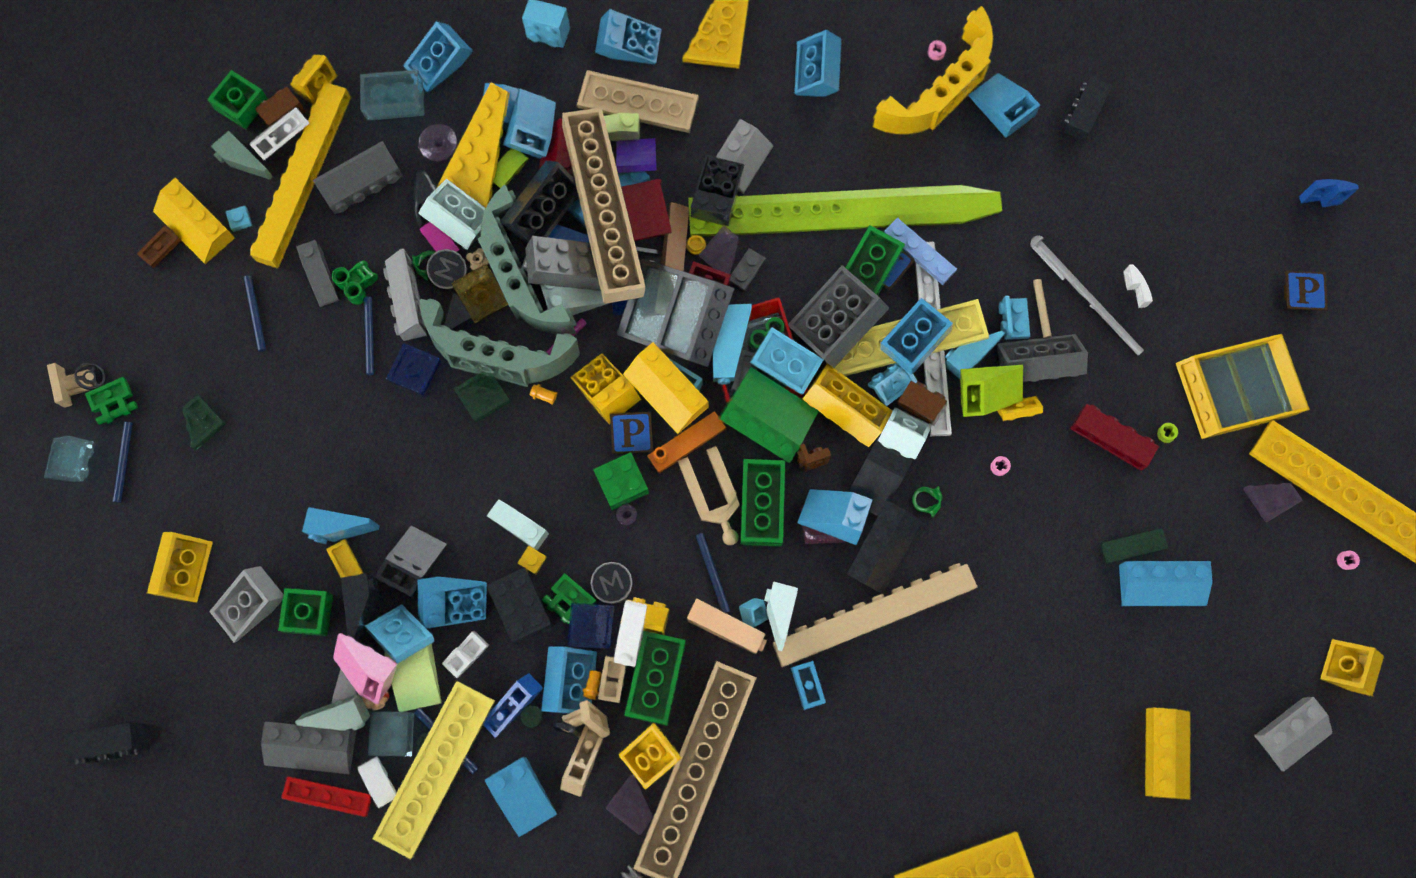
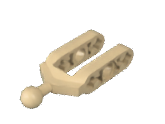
M712 447L706 451L727 505L712 511L708 509L688 457L679 460L680 469L701 521L721 524L724 531L722 536L724 543L727 545L736 544L739 536L735 530L731 529L729 519L740 504L717 447Z

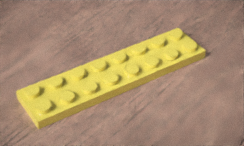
M978 299L937 310L953 323L952 331L932 353L989 339ZM902 319L873 326L837 364L835 369L844 376L896 363L881 350V342Z
M456 681L373 837L374 840L409 859L413 858L495 700Z

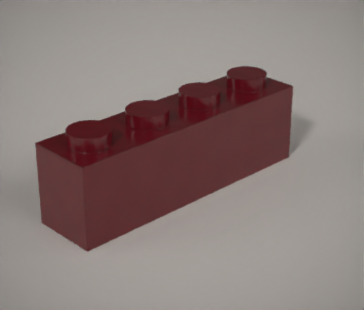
M1086 404L1081 409L1070 428L1071 430L1141 471L1148 467L1159 448L1154 440L1137 434L1134 428L1120 424L1117 418L1103 414L1094 405Z

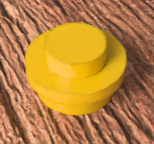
M694 235L687 240L686 247L691 254L699 255L705 251L706 242L703 237Z

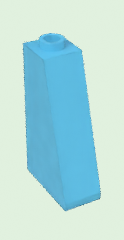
M751 304L728 305L712 353L713 382L724 385L734 381L751 314Z

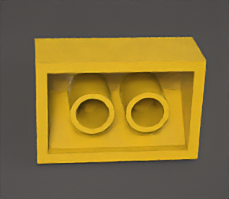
M163 532L147 593L197 603L213 542L174 532Z

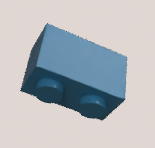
M813 661L792 667V674L803 709L825 704L826 701Z

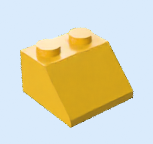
M313 55L305 63L300 73L294 76L291 86L298 95L314 105L318 98V91L323 87L324 82L331 84L337 75L326 56Z
M633 597L632 602L645 604L644 599ZM654 602L653 605L645 604L647 605L643 631L664 635L669 615V609L665 608L666 604Z
M1332 639L1320 679L1352 692L1373 696L1384 656L1372 647Z

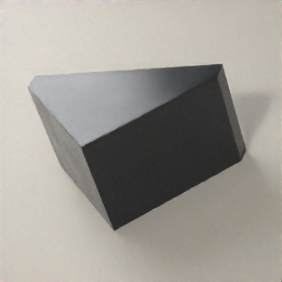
M453 294L444 326L452 331L459 332V330L463 331L475 323L458 295Z

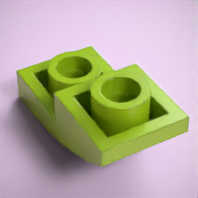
M511 148L497 163L493 182L500 188L503 185L507 186L514 175L521 171L529 158L520 151Z

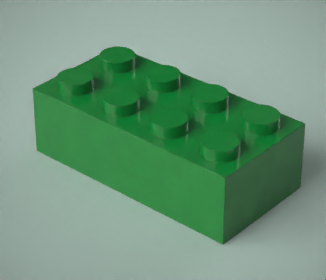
M869 225L846 269L878 296L905 250V243Z
M744 459L741 545L782 546L785 486L784 460Z
M644 631L625 711L626 717L668 726L686 640Z

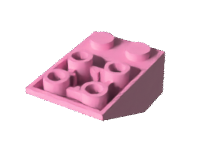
M339 633L333 657L357 693L378 705L392 684L397 663L391 658L375 652L371 647L356 642L352 637Z

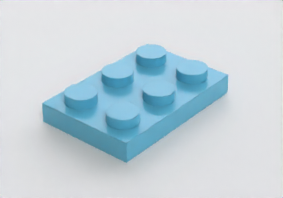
M771 327L750 363L802 395L824 359Z
M402 604L365 626L367 632L397 664L434 642L433 635Z

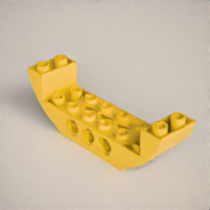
M982 6L977 11L973 10L966 19L968 22L963 28L964 34L962 39L972 48L969 51L965 50L958 58L959 61L956 64L952 63L947 68L946 74L943 77H937L933 82V87L930 90H924L920 95V100L917 103L912 102L907 109L891 96L886 101L882 100L876 107L874 128L894 134L917 133L929 128L934 130L984 79L991 62L988 58L993 41L992 26Z

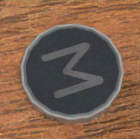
M444 249L437 251L430 257L426 270L429 279L434 285L443 289H452L463 282L466 277L467 267L460 254L454 250Z
M615 562L604 563L599 566L591 579V587L595 596L608 604L620 603L626 599L631 592L633 584L631 574L627 568Z

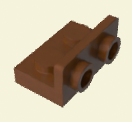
M805 444L800 445L796 459L799 467H803L805 472L828 464L831 457L828 448L822 449V447L811 450V454H808Z

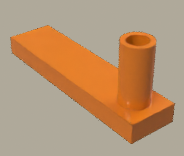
M714 411L663 446L656 448L647 457L657 472L661 473L726 430V427L718 419V415Z

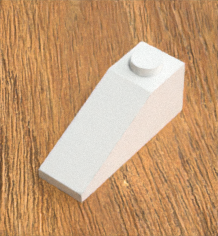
M295 107L250 142V145L265 160L307 126L309 122Z
M626 600L616 645L615 663L635 667L641 646L647 605Z

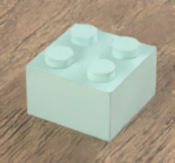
M895 407L878 441L888 449L893 448L899 451L906 458L916 459L932 425Z

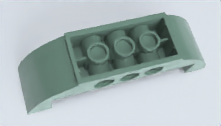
M503 185L494 194L485 209L481 223V237L477 239L516 319L521 318L528 325L539 331L549 334H576L574 326H577L570 309H565L561 303L547 311H543L531 284L528 283V277L503 225L500 223L501 219L517 200L513 191H508L506 185Z
M420 299L424 325L436 349L448 360L452 368L528 387L529 383L541 382L562 373L580 355L577 338L567 333L563 335L557 333L551 354L548 355L544 351H531L521 345L517 347L511 346L501 340L495 342L482 335L476 337L466 331H452L444 326L446 316L441 304L434 299Z

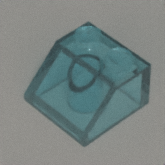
M69 435L53 438L44 478L71 482L84 481L89 473L88 461L94 451L92 447L93 441Z
M371 712L368 756H412L414 713Z

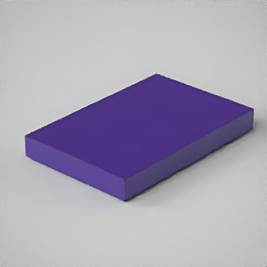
M655 138L617 141V172L656 171Z

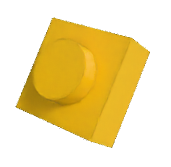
M528 546L518 564L536 575L547 557Z

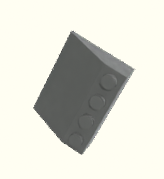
M842 265L788 325L820 357L835 368L885 314L889 307Z

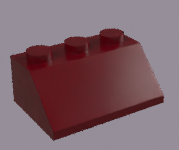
M562 118L553 121L552 137L547 155L540 158L539 169L545 161L559 162L574 178L562 127Z

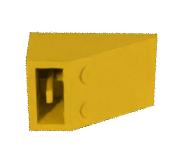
M602 353L570 377L609 424L610 414L625 413L641 400L634 386Z

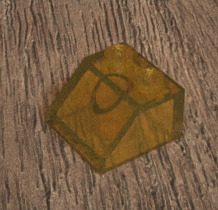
M486 264L451 283L474 323L508 305L499 284Z

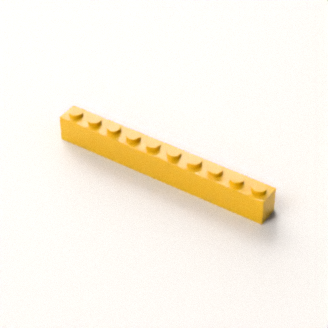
M324 82L323 87L319 89L317 101L310 110L309 124L303 128L301 138L296 142V149L293 156L289 158L286 173H283L279 189L274 193L273 203L266 211V219L258 230L257 240L251 246L250 255L256 262L279 268L314 186L313 180L317 178L351 99L346 88Z

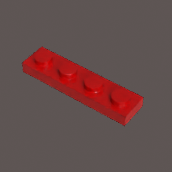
M287 777L282 799L366 817L372 796L368 793Z

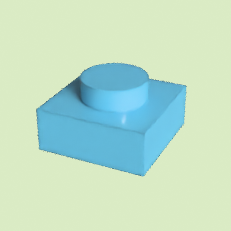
M246 206L226 211L230 228L233 232L252 226Z

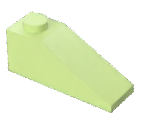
M616 113L604 116L610 141L639 139V113Z

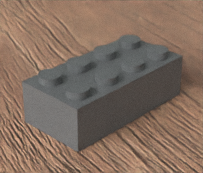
M532 236L526 246L528 283L601 291L589 242Z

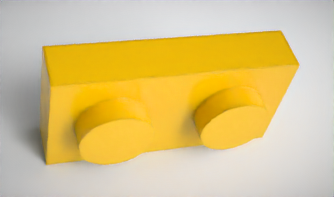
M1033 396L1023 398V401L997 411L1003 421L1041 414L1043 413V406L1038 398Z

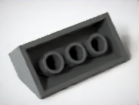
M382 141L313 181L333 213L337 214L338 212H344L352 204L363 201L368 195L379 192L384 186L397 182L402 177V174Z
M1076 334L997 344L1000 366L1023 365V382H1037L1043 379H1058L1067 376L1077 377L1087 374L1088 352Z
M265 722L261 741L264 765L350 774L356 731Z

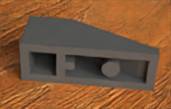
M316 240L296 246L319 306L322 307L339 301L320 245Z

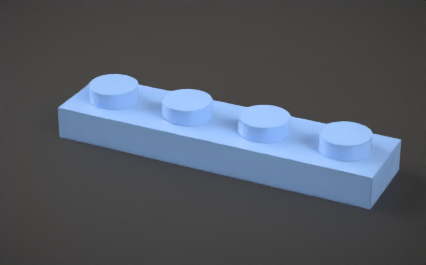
M896 218L884 231V233L905 243L904 252L915 259V262L940 284L943 285L956 272L957 268L899 218Z

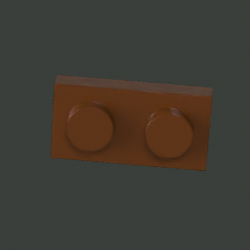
M164 226L137 255L154 269L181 239Z

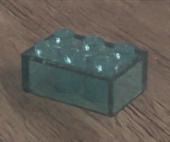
M418 70L360 74L361 111L367 120L424 116V80Z

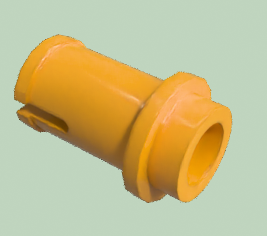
M534 384L530 396L533 399L538 398L553 404L557 392L542 388L540 384Z
M589 672L586 688H583L582 691L585 698L594 700L596 696H599L598 688L602 678L600 672Z

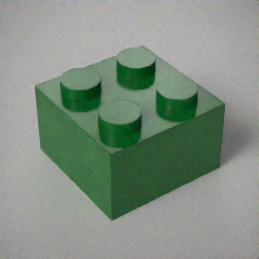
M231 70L207 100L217 112L246 130L258 115L255 108L263 101H267L268 98L262 89Z
M631 452L593 469L611 510L649 494Z
M284 588L278 631L328 636L333 594L326 591Z

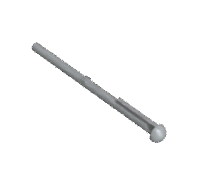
M1033 237L1030 243L1032 249L1037 252L1062 280L1066 278L1089 301V306L1098 312L1137 355L1141 354L1144 350L1042 242L1044 237Z

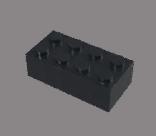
M545 161L501 219L500 223L525 247L532 236L548 237L578 197L575 179L559 162Z

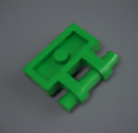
M124 377L85 393L91 411L94 413L101 411L102 413L101 416L96 418L99 425L106 422L111 423L115 418L121 415H129L132 413V410L138 408L135 401L128 404L126 402V399L133 397L127 379ZM118 403L119 408L110 411L109 407Z
M565 573L551 588L557 595L553 599L548 595L542 599V602L547 605L548 610L554 611L561 617L562 622L568 623L573 628L579 622L573 615L578 612L581 616H584L596 602V599ZM562 600L571 606L568 611L559 605Z

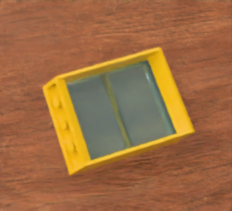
M1282 334L1194 355L1176 363L1202 439L1268 423L1272 420L1291 417L1310 410Z

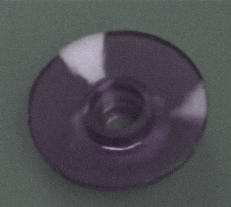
M445 125L429 126L419 137V150L429 160H445L456 150V135L452 129Z

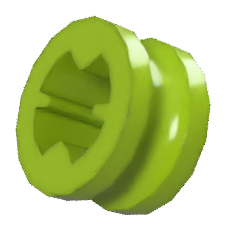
M1172 423L1163 424L1157 431L1158 438L1164 443L1172 442L1178 435V429ZM1170 429V435L1168 437L1165 436V431Z

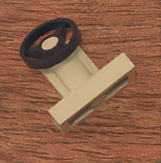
M56 363L47 365L54 401L64 408L72 406L70 396L101 387L105 381L104 371L94 363H83L77 367L74 374L66 376L64 368ZM91 366L90 370L78 372L82 367ZM95 368L102 375V382L100 384L95 381Z
M588 700L579 703V710L562 716L564 722H553L552 724L554 730L574 739H579L581 735L575 727L582 724L587 725L602 738L610 735L607 716Z

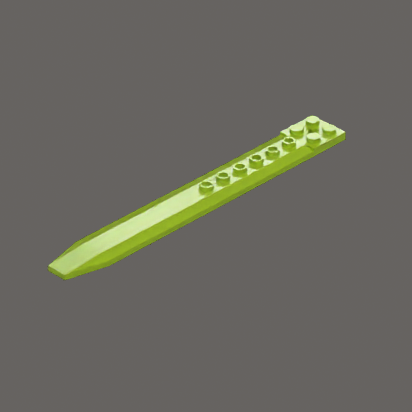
M963 185L738 196L728 227L692 218L691 204L693 198H689L690 236L698 235L701 237L868 228L869 225L875 228L889 227L896 218H899L907 226L960 224L1002 212L1000 192Z

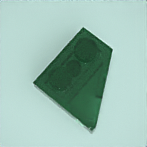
M198 394L182 407L184 417L186 418L187 432H189L191 438L190 446L195 451L226 425Z

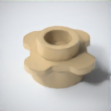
M481 248L477 249L474 253L466 255V259L470 261L471 269L474 271L482 269L489 264Z

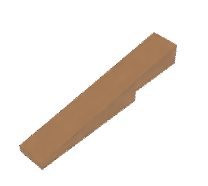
M673 202L669 204L668 217L672 233L664 236L660 263L680 271H684L689 207ZM660 270L658 277L661 279L655 313L666 315L678 275ZM682 288L672 317L680 314Z

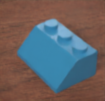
M824 30L797 42L796 95L825 97L839 91L841 38L828 30Z
M548 647L542 711L569 714L579 710V703L588 700L592 704V699L585 698L582 691L583 688H586L589 672L595 671L596 651L569 647Z

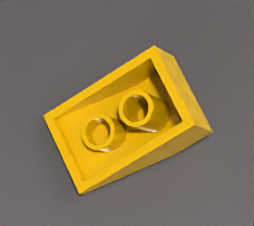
M654 723L619 754L645 789L682 759Z

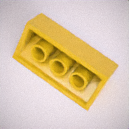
M176 178L160 190L153 212L205 264L235 238Z
M654 342L636 356L623 374L677 434L709 408L708 400Z
M828 363L803 398L810 406L820 411L826 418L835 422L844 431L850 433L867 447L882 433L893 412Z
M1146 708L1145 796L1190 799L1189 711Z

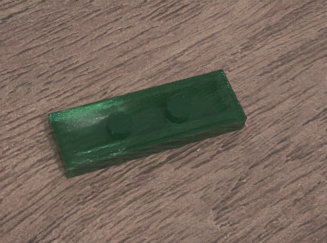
M1162 528L1101 543L1107 564L1168 548Z

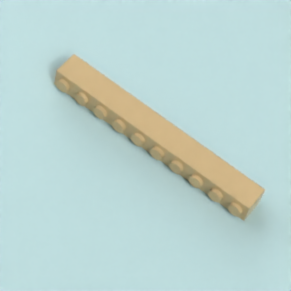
M960 563L948 567L950 571L942 574L941 570L929 575L931 579L923 581L920 578L911 582V587L909 588L898 587L891 590L892 594L884 597V594L872 598V603L867 605L864 602L852 606L854 609L846 613L844 609L834 613L835 618L826 620V617L815 621V626L807 628L804 625L795 629V634L786 636L782 651L777 649L776 642L772 644L781 667L977 588V585L968 565L961 566Z

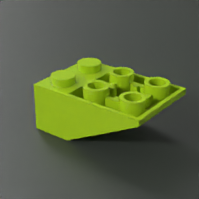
M1023 365L960 369L963 417L986 415L1023 401Z

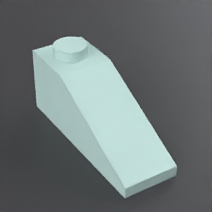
M501 500L496 502L487 517L535 550L539 549L549 535L544 528Z
M773 582L772 589H767L764 601L768 602L766 611L777 649L782 651L798 588Z

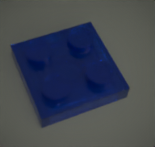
M403 343L386 379L424 396L441 359Z
M571 603L567 645L571 647L610 648L614 606Z

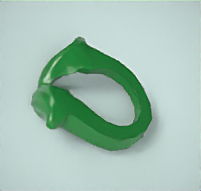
M425 251L418 256H412V265L415 267L418 275L428 281L427 270H420L417 266L420 265L424 258L432 256L435 253L434 251Z
M939 486L935 489L921 487L914 492L912 503L917 511L929 513L934 517L941 508L942 494ZM926 492L937 499L938 503L922 508L917 504L916 497L919 493Z

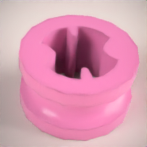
M933 41L929 46V57L933 60H941L945 55L946 45L941 41ZM934 48L937 50L941 49L940 53L938 51L934 52Z
M1003 456L996 457L990 465L992 473L997 476L1005 475L1011 467L1010 461ZM1003 462L1005 469L999 471L997 469L998 466H995V464Z
M1353 551L1341 552L1337 556V563L1342 569L1350 570L1359 565V556ZM1350 556L1352 563L1346 565L1345 562L1347 561H1344V557Z

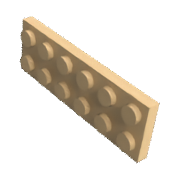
M587 71L577 107L584 110L602 107L603 114L606 115L639 113V119L642 123L689 133L698 102V95Z

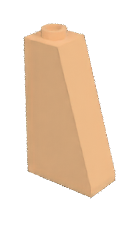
M698 599L695 600L687 617L689 623L755 655L758 650L762 652L767 640L763 639L765 633Z

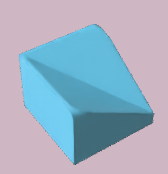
M753 598L739 606L743 623L753 628L769 619L764 600Z

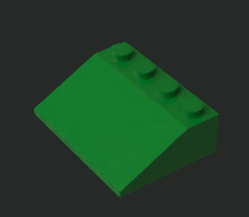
M750 367L718 419L785 462L790 463L819 411Z

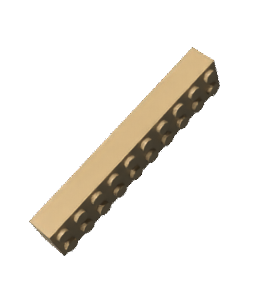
M602 107L563 113L562 127L603 302L607 304L644 297L645 283Z
M716 661L679 755L682 759L674 766L634 866L635 870L654 878H678L756 677Z

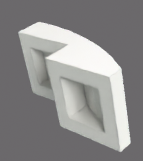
M1129 265L1124 271L1127 290L1135 289L1138 307H1147L1153 301L1149 287L1139 270L1134 265Z
M472 631L442 664L458 678L487 649L489 644L479 634Z
M378 756L358 766L360 775L378 808L395 798L397 791L387 777L388 773Z

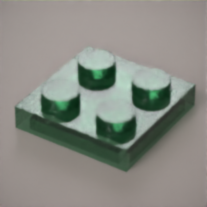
M483 371L454 388L455 393L475 423L510 403L509 398L492 373Z

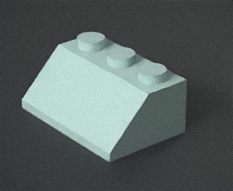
M445 179L426 199L419 214L465 249H468L481 234V223L486 208L448 179Z

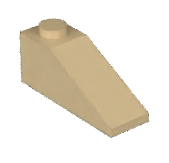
M587 725L583 729L564 773L561 790L580 797L603 741V738Z

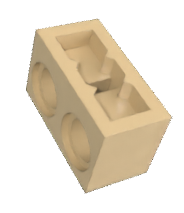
M605 656L598 700L620 703L626 665L615 663L614 657Z

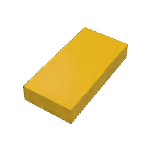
M343 539L326 549L341 578L364 574L347 540Z

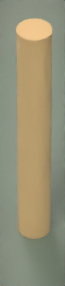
M1037 279L1033 283L1043 338L1052 337L1041 279Z

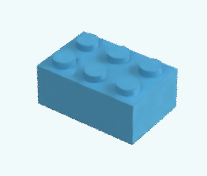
M921 298L883 339L881 350L912 375L952 331L953 323Z

